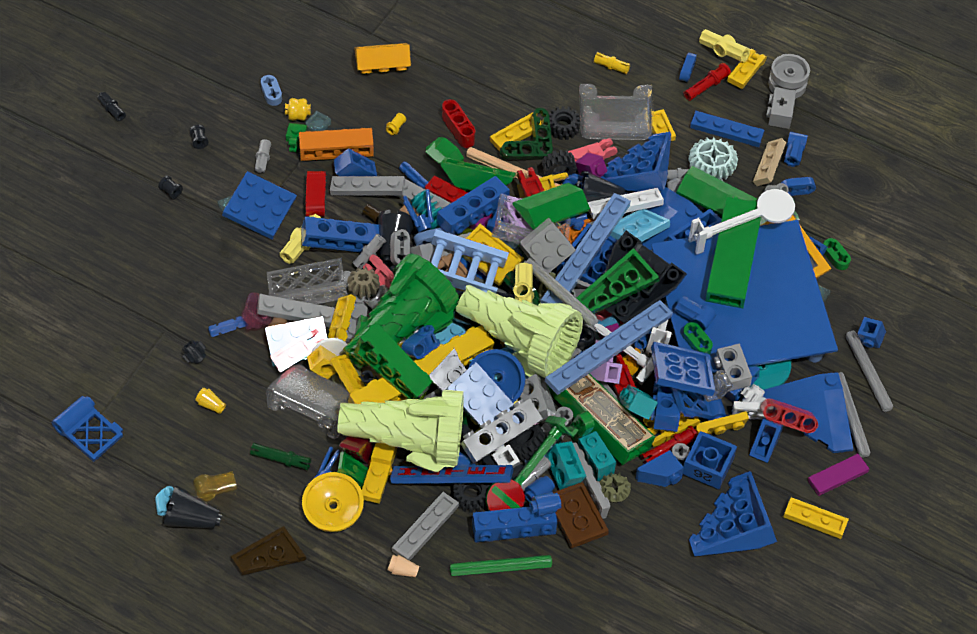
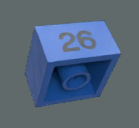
M700 431L685 460L683 474L720 489L734 460L737 446Z

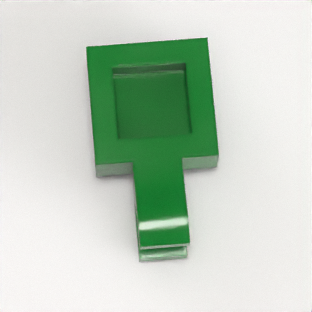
M289 123L286 134V141H289L290 145L289 151L297 152L298 143H300L299 132H306L307 125Z

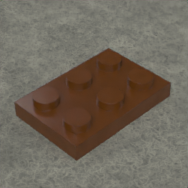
M583 482L553 492L558 493L561 499V509H558L555 513L557 522L571 549L608 535L609 530Z

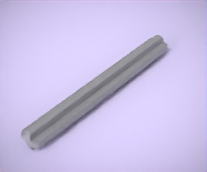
M854 330L847 332L846 339L884 412L891 411L893 404L857 333Z
M840 372L839 377L843 387L849 427L861 458L868 457L870 449L845 376Z

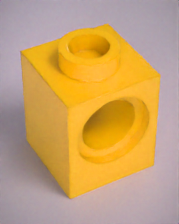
M320 345L307 356L310 370L328 380L337 373L330 361L337 355Z

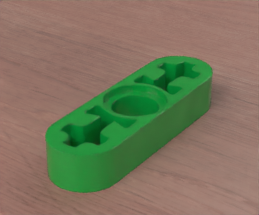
M588 411L578 414L570 426L578 430L574 437L571 436L576 443H578L580 438L590 434L595 426L594 420Z

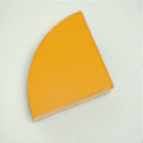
M635 348V350L641 354L640 349ZM627 354L623 357V360L627 364L630 374L634 375L640 365Z

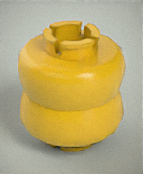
M291 98L289 99V104L285 103V115H289V120L298 119L305 121L307 115L310 116L311 104L308 105L306 99Z

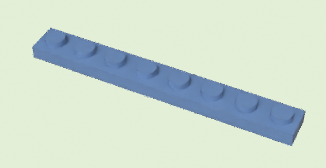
M616 193L613 194L577 246L576 251L555 278L570 293L629 208L630 200ZM548 289L541 299V304H563V301Z
M661 300L657 301L545 378V382L557 395L648 334L652 331L653 327L656 328L672 317L673 312Z

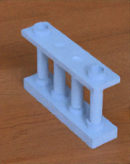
M436 229L431 243L436 246L431 263L438 267L443 249L454 251L449 271L440 270L452 283V286L465 291L466 286L471 285L484 292L490 290L496 293L498 288L492 287L499 266L504 268L509 253ZM462 255L473 258L467 278L455 275ZM481 260L491 264L485 284L474 281Z

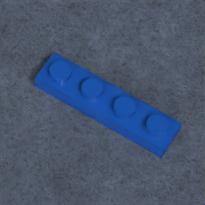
M695 111L690 128L756 147L760 146L764 135L763 129Z

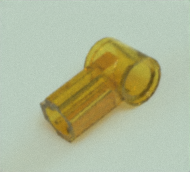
M232 471L212 477L204 474L194 479L197 495L205 501L212 500L216 494L237 489Z

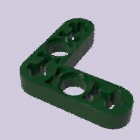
M537 108L531 116L533 141H506L500 148V154L503 158L508 160H544L545 156L548 157L547 154L552 153L550 119L546 109ZM538 114H540V116L543 117L541 125H539L540 118L537 117ZM544 130L546 137H540L537 131ZM543 142H545L544 150H547L545 154L542 150H540L543 146ZM526 146L530 148L531 153H523L522 147ZM507 147H509V150H513V151H512L511 153H509L508 150H505V149H506Z

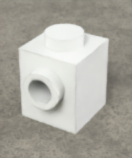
M503 445L497 448L492 455L497 465H513L514 468L520 464L510 445L506 447Z

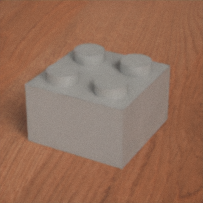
M550 218L546 219L520 241L524 249L547 273H550L576 251Z

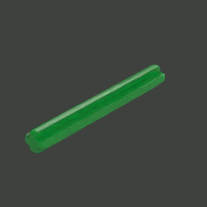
M544 555L454 563L450 565V573L452 576L549 568L552 567V557Z

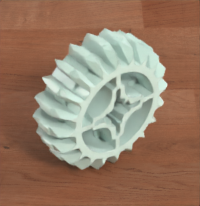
M706 137L705 141L700 139L698 143L694 144L690 150L688 160L690 168L694 166L718 179L723 178L726 180L737 167V153L733 145L728 146V141L722 142V139L715 140L714 137L712 140H709Z

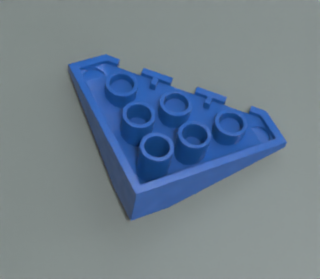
M671 132L653 134L648 137L649 141L644 145L637 144L627 150L628 154L620 159L618 156L607 163V172L601 178L619 185L628 191L639 192L658 188L659 191L664 190L668 175Z
M667 187L660 191L664 199V205L646 208V210L670 220L669 228L642 242L649 250H652L651 244L668 241L670 234L703 214L692 202Z
M838 372L819 374L764 389L763 397L766 399H774L813 413L818 421V428L812 433L804 432L805 436L815 442L819 439L829 445L827 449L832 453L853 451L844 392ZM787 413L785 419H791L794 413ZM806 419L803 425H810L812 419Z
M751 471L731 478L728 483L730 486L726 494L721 493L715 501L716 509L714 512L706 514L700 523L702 529L698 535L692 534L689 541L694 556L758 549L777 542Z

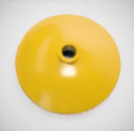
M337 472L324 473L314 478L305 488L302 497V507L308 521L316 528L328 532L342 531L352 526L360 517L364 505L363 493L358 483L350 476ZM336 504L337 508L331 509L330 505Z

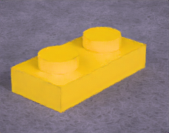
M664 109L647 113L646 118L654 134L671 132V141L676 139L675 132Z

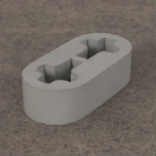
M403 229L394 231L391 235L390 259L396 266L402 261L397 258V255L400 254L404 259L407 254H410V235ZM397 236L403 237V241L397 239Z

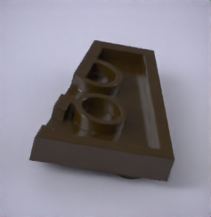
M284 526L231 556V561L242 576L306 560L305 554Z

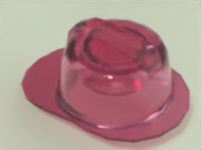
M253 292L248 295L246 306L241 314L246 322L247 330L251 328L260 329L271 322V316L257 314L259 293Z

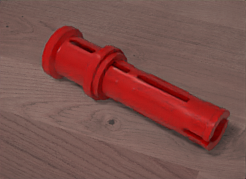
M721 63L717 69L709 71L704 79L684 91V97L691 101L712 85H718L722 79L728 78L731 74L728 65Z
M689 425L686 430L674 433L670 440L640 455L641 460L650 457L643 461L646 464L669 450L672 452L673 446L677 443L687 445L693 441L695 442L698 434L693 426Z

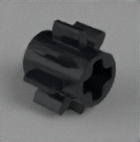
M191 340L182 348L184 351L182 357L187 363L194 362L198 364L205 358L206 353L204 350L207 347L201 341L195 342Z

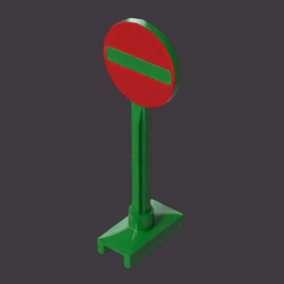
M548 416L545 423L552 428L548 433V437L515 480L511 479L510 483H493L486 493L488 510L522 508L525 495L521 485L555 441H558L562 435L574 437L578 430L565 426L564 423L567 420L563 417Z

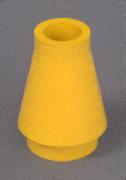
M202 388L195 399L199 406L215 411L218 414H221L226 407V404L210 389Z

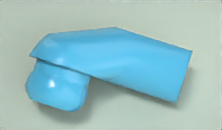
M167 486L156 495L157 514L160 516L166 515V504L170 501L174 490L172 486Z

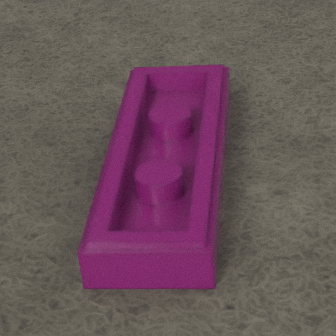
M856 454L810 476L808 482L817 495L820 496L868 473L869 467L861 456Z

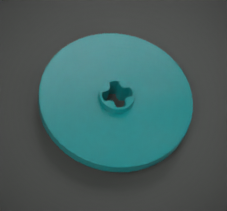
M791 360L763 364L765 368L756 365L760 368L759 378L753 384L763 390L784 384L791 372Z

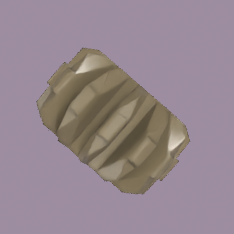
M358 267L356 271H351L347 279L349 292H352L355 297L359 295L361 299L363 296L370 298L371 294L376 295L380 287L378 274H375L373 269L368 271L367 267L364 270Z

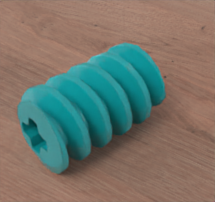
M426 190L412 198L410 202H413V208H417V214H425L428 217ZM437 201L431 202L434 222L431 223L432 228L429 230L440 228L437 224V212L442 207L435 208L438 204Z

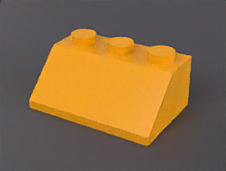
M407 43L354 47L357 70H361V73H371L372 69L386 72L389 71V68L395 67L396 70H407V67L411 66L410 47Z

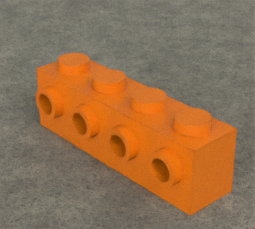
M372 128L299 132L301 161L335 159L348 148L364 157L374 156Z

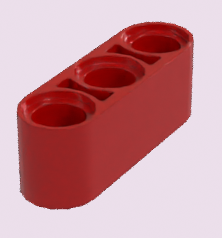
M449 99L444 101L442 104L443 121L461 147H472L475 144L474 126L455 100Z
M307 171L306 217L314 214L325 217L326 171Z
M765 399L761 403V411L769 421L805 433H812L818 428V421L810 411L774 399ZM770 406H774V407H775L774 412H772V413H767V412H766V410H767L768 407H770ZM787 413H794L791 419H785ZM806 419H812L810 425H803Z

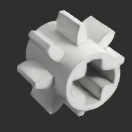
M755 384L751 387H745L741 392L744 395L742 401L762 403L766 399L763 397L765 391Z

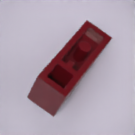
M348 436L340 443V448L357 461L368 464L375 442H370V439Z

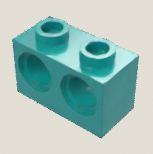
M629 384L626 388H623L619 396V402L623 406L648 420L658 403L649 394Z
M595 431L578 440V447L583 450L587 464L592 467L595 480L600 481L604 475L607 476L611 472L614 474L616 461L598 433Z
M572 441L555 444L545 455L552 464L550 468L559 490L578 484L587 477Z

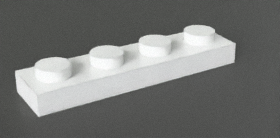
M658 188L620 195L631 201L625 213L664 205V199ZM610 198L588 202L589 212L593 220L597 219Z

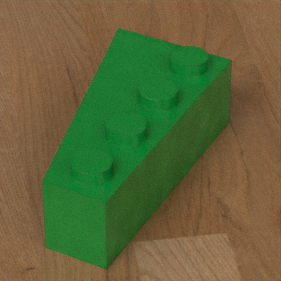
M633 248L576 299L593 314H596L659 282L660 279Z
M377 322L359 338L354 353L407 399H419L430 388L433 382L430 376L404 352Z

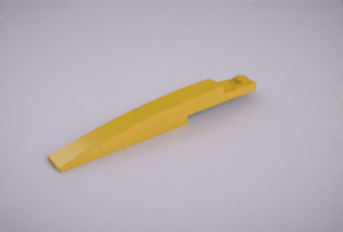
M386 443L375 444L371 463L362 488L364 500L380 504L398 447L390 446Z

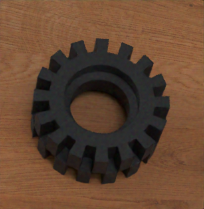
M562 106L561 109L556 107V110H551V113H549L551 136L554 134V138L560 137L559 140H563V137L569 140V136L571 139L574 138V135L578 134L580 117L576 110L573 109L571 111V107L565 109V106ZM559 121H566V122H569L570 124H569V125H560V124H558L557 122H559Z
M559 150L556 153V151H553V154H547L548 157L545 156L544 160H542L545 176L567 173L568 176L576 174V162L571 152Z
M536 424L510 441V446L519 459L530 460V457L535 454L545 441L547 435Z
M488 483L454 484L453 498L459 502L458 508L463 507L464 512L470 509L469 513H473V509L479 512L480 507L484 509L486 493L490 485ZM473 488L478 490L479 495L477 497H467L464 495V491Z

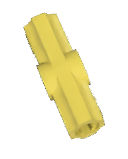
M705 29L699 38L701 44L712 48L719 57L728 55L736 60L745 62L750 54L749 48L736 43L735 39L730 35L722 37Z
M316 214L310 215V217L321 218ZM297 227L294 229L290 236V241L280 252V257L288 264L294 263L304 250L311 248L302 246L301 228Z
M519 263L515 266V286L513 291L515 299L521 302L526 300L532 303L534 299L533 265L528 263ZM523 290H528L525 295H520Z

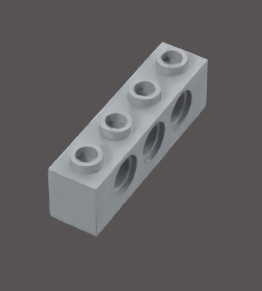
M523 399L513 404L514 409L508 412L505 409L496 415L498 419L491 423L488 420L480 425L481 430L474 433L472 430L463 436L464 441L460 444L473 464L543 419L531 399L525 402ZM514 414L521 417L520 424L513 421L512 417ZM496 425H502L505 433L499 434L496 431ZM481 435L488 438V445L480 443L479 437Z

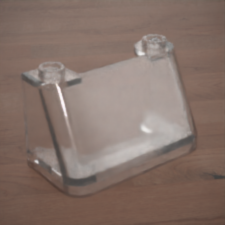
M580 84V130L584 138L646 140L652 135L654 117L652 85L637 86L634 89L633 96H597V88L594 85Z
M299 364L292 365L269 385L266 390L268 408L277 411L279 406L283 410L289 407L317 420L318 427L322 428L325 426L329 430L327 436L336 440L340 435L337 432L340 403H348L350 395L345 387L317 375Z

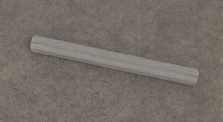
M528 258L524 262L532 264L533 275L566 305H570L573 309L579 311L583 316V320L589 326L593 327L598 323L597 316L532 258Z

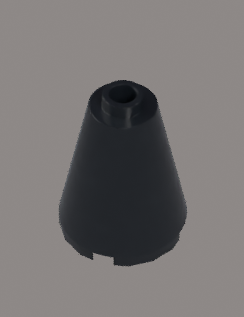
M588 171L581 172L582 180H578L576 187L583 190L587 202L610 198L614 193L618 195L627 194L623 187Z
M385 210L379 213L378 217L379 235L386 240L380 247V258L384 263L392 265L393 263L390 259L392 233L403 229L411 235L415 224L408 213L397 211V214L391 213V210ZM397 236V239L403 241V237Z
M175 486L163 524L177 527L214 529L215 525H220L223 514H220V509L180 486Z

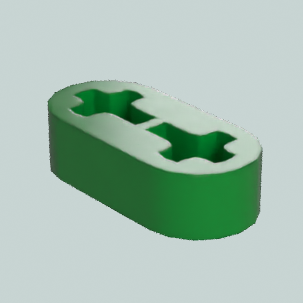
M826 239L824 245L830 248L826 249L824 255L836 269L846 270L851 262L850 255L836 239Z
M687 323L683 330L684 339L694 351L710 354L713 347L711 339L697 323ZM689 330H691L692 332L696 331L695 335L693 333L689 334ZM700 344L703 346L707 345V349L704 347L700 348Z

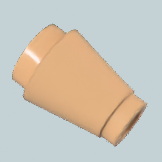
M399 554L398 556L392 555L388 571L394 575L416 578L419 569L418 565Z

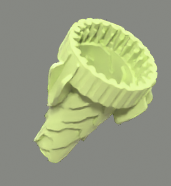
M467 285L456 306L457 313L484 326V330L488 331L493 337L504 342L508 348L516 351L512 354L521 362L528 377L537 374L546 378L569 362L582 332V314L566 304L544 303L537 306L526 300L521 302L511 297L500 296L490 290L484 292L474 286Z
M443 390L442 396L423 400H385V403L361 402V404L340 403L337 432L346 436L370 439V442L386 443L390 446L413 451L407 456V461L432 472H439L444 467H455L459 461L464 391Z

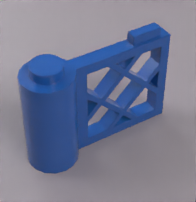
M715 382L713 397L697 395L690 391L683 392L682 390L672 388L679 413H683L684 416L691 418L695 416L702 417L708 421L727 416ZM687 393L695 400L694 402L687 396ZM684 401L690 406V408L685 407ZM697 403L702 407L703 411L696 405Z
M81 396L51 423L60 435L66 436L94 462L123 437L121 433L123 429L115 422L111 424L94 408L95 403L90 397ZM94 416L101 421L100 427H88V423ZM77 431H86V439H76L73 435ZM88 431H100V439H88ZM103 431H112L115 434L112 439H102ZM88 444H100V449L93 454L88 450Z

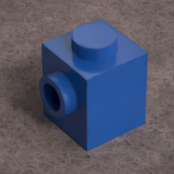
M864 317L858 331V336L864 346L880 348L886 333L883 322Z

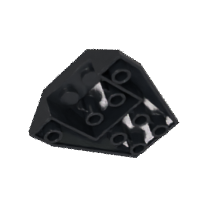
M627 230L614 245L605 272L634 248L659 276L660 281L605 308L606 311L624 324L674 291L687 275L686 272L672 262L669 264L642 244L641 240Z

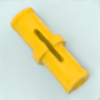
M599 52L595 55L594 63L608 67L609 70L613 69L627 74L630 69L629 63L622 62L614 56L609 57Z

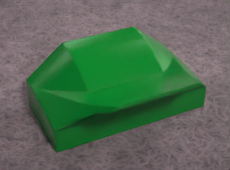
M438 137L426 147L425 152L439 164H441L445 157L464 161V157L459 149L444 137Z

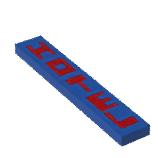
M457 465L455 467H444L439 472H432L419 466H394L390 479L392 484L510 483L513 465Z

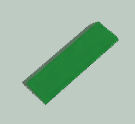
M691 166L676 192L708 210L711 209L720 216H723L726 196L757 201V198L694 166Z
M565 183L520 199L512 204L533 230L548 218L556 224L590 210L583 190L570 183Z

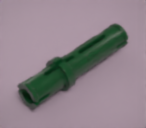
M257 443L252 444L251 448L257 449L250 451L252 456L284 463L287 467L295 466L305 470L310 468L309 464H305L311 463L310 457L296 455L293 451L285 452Z

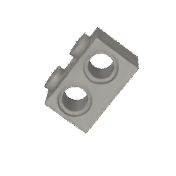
M740 343L717 349L716 357H714L715 366L717 369L720 368L722 373L720 374L722 385H726L728 392L751 386L752 376ZM731 358L733 361H727L725 359ZM731 375H737L739 378H733Z
M537 374L527 378L519 399H523L524 402L531 399L536 409L539 406L538 412L543 418L541 421L548 418V416L556 414L557 412L545 378Z

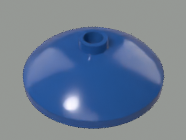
M491 349L480 353L472 360L468 369L477 362L513 403L521 396L525 387L526 376L521 362L513 354L501 349ZM496 374L501 375L500 381L495 379Z

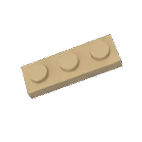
M783 138L767 143L753 180L756 186L772 182L786 144Z

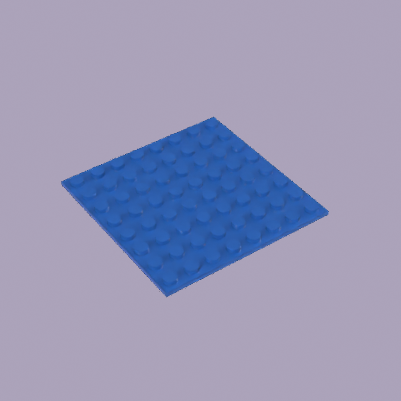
M798 220L759 226L743 309L705 301L719 233L706 239L704 252L700 254L695 252L696 241L689 242V238L651 244L652 251L669 264L672 262L687 273L679 286L665 296L667 307L673 312L671 322L678 347L693 350L683 337L684 327L691 321L675 312V307L681 297L684 296L700 306L707 305L716 312V317L704 331L713 343L712 351L709 354L712 373L721 372L720 368H716L714 362L717 349L739 343L748 367L838 351ZM689 330L688 333H693L695 335L696 331L692 332L691 330ZM700 344V348L704 347L707 349V345L703 346ZM731 358L725 359L727 361H733Z

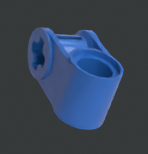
M426 325L406 339L402 344V349L409 357L422 359L432 350L438 348L440 341L436 339L434 327Z

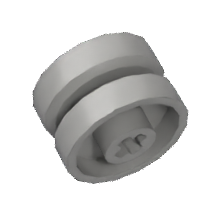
M783 54L777 57L772 63L768 81L769 89L774 94L775 87L795 90V99L802 96L806 91L810 74V67L807 61L794 54Z

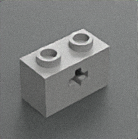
M775 87L774 94H770L768 104H771V107L767 109L766 115L769 118L768 125L790 128L796 96L795 90Z

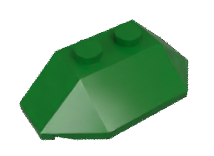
M445 157L441 162V167L455 187H459L464 191H471L494 176L507 185L516 176L515 172Z

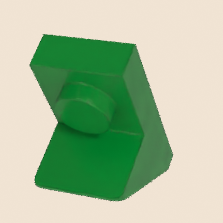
M342 451L340 453L337 473L350 476L362 489L369 468L345 451Z

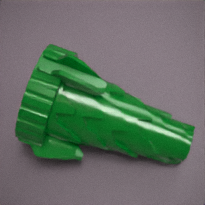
M407 254L393 269L394 278L390 283V289L381 297L378 305L368 314L370 318L358 329L354 338L343 348V351L346 352V355L358 369L369 365L355 354L354 351L359 338L375 322L397 344L404 338L408 339L418 328L432 325L434 333L452 323L454 319L453 312L458 305L459 295L446 276L428 260L417 254Z

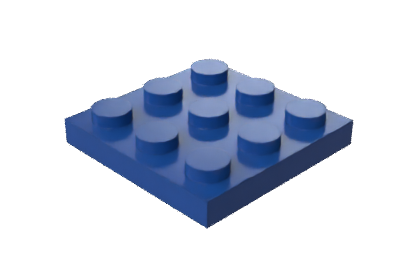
M247 171L225 207L222 216L273 240L297 195Z
M653 342L651 351L656 384L713 397L715 386L709 354Z

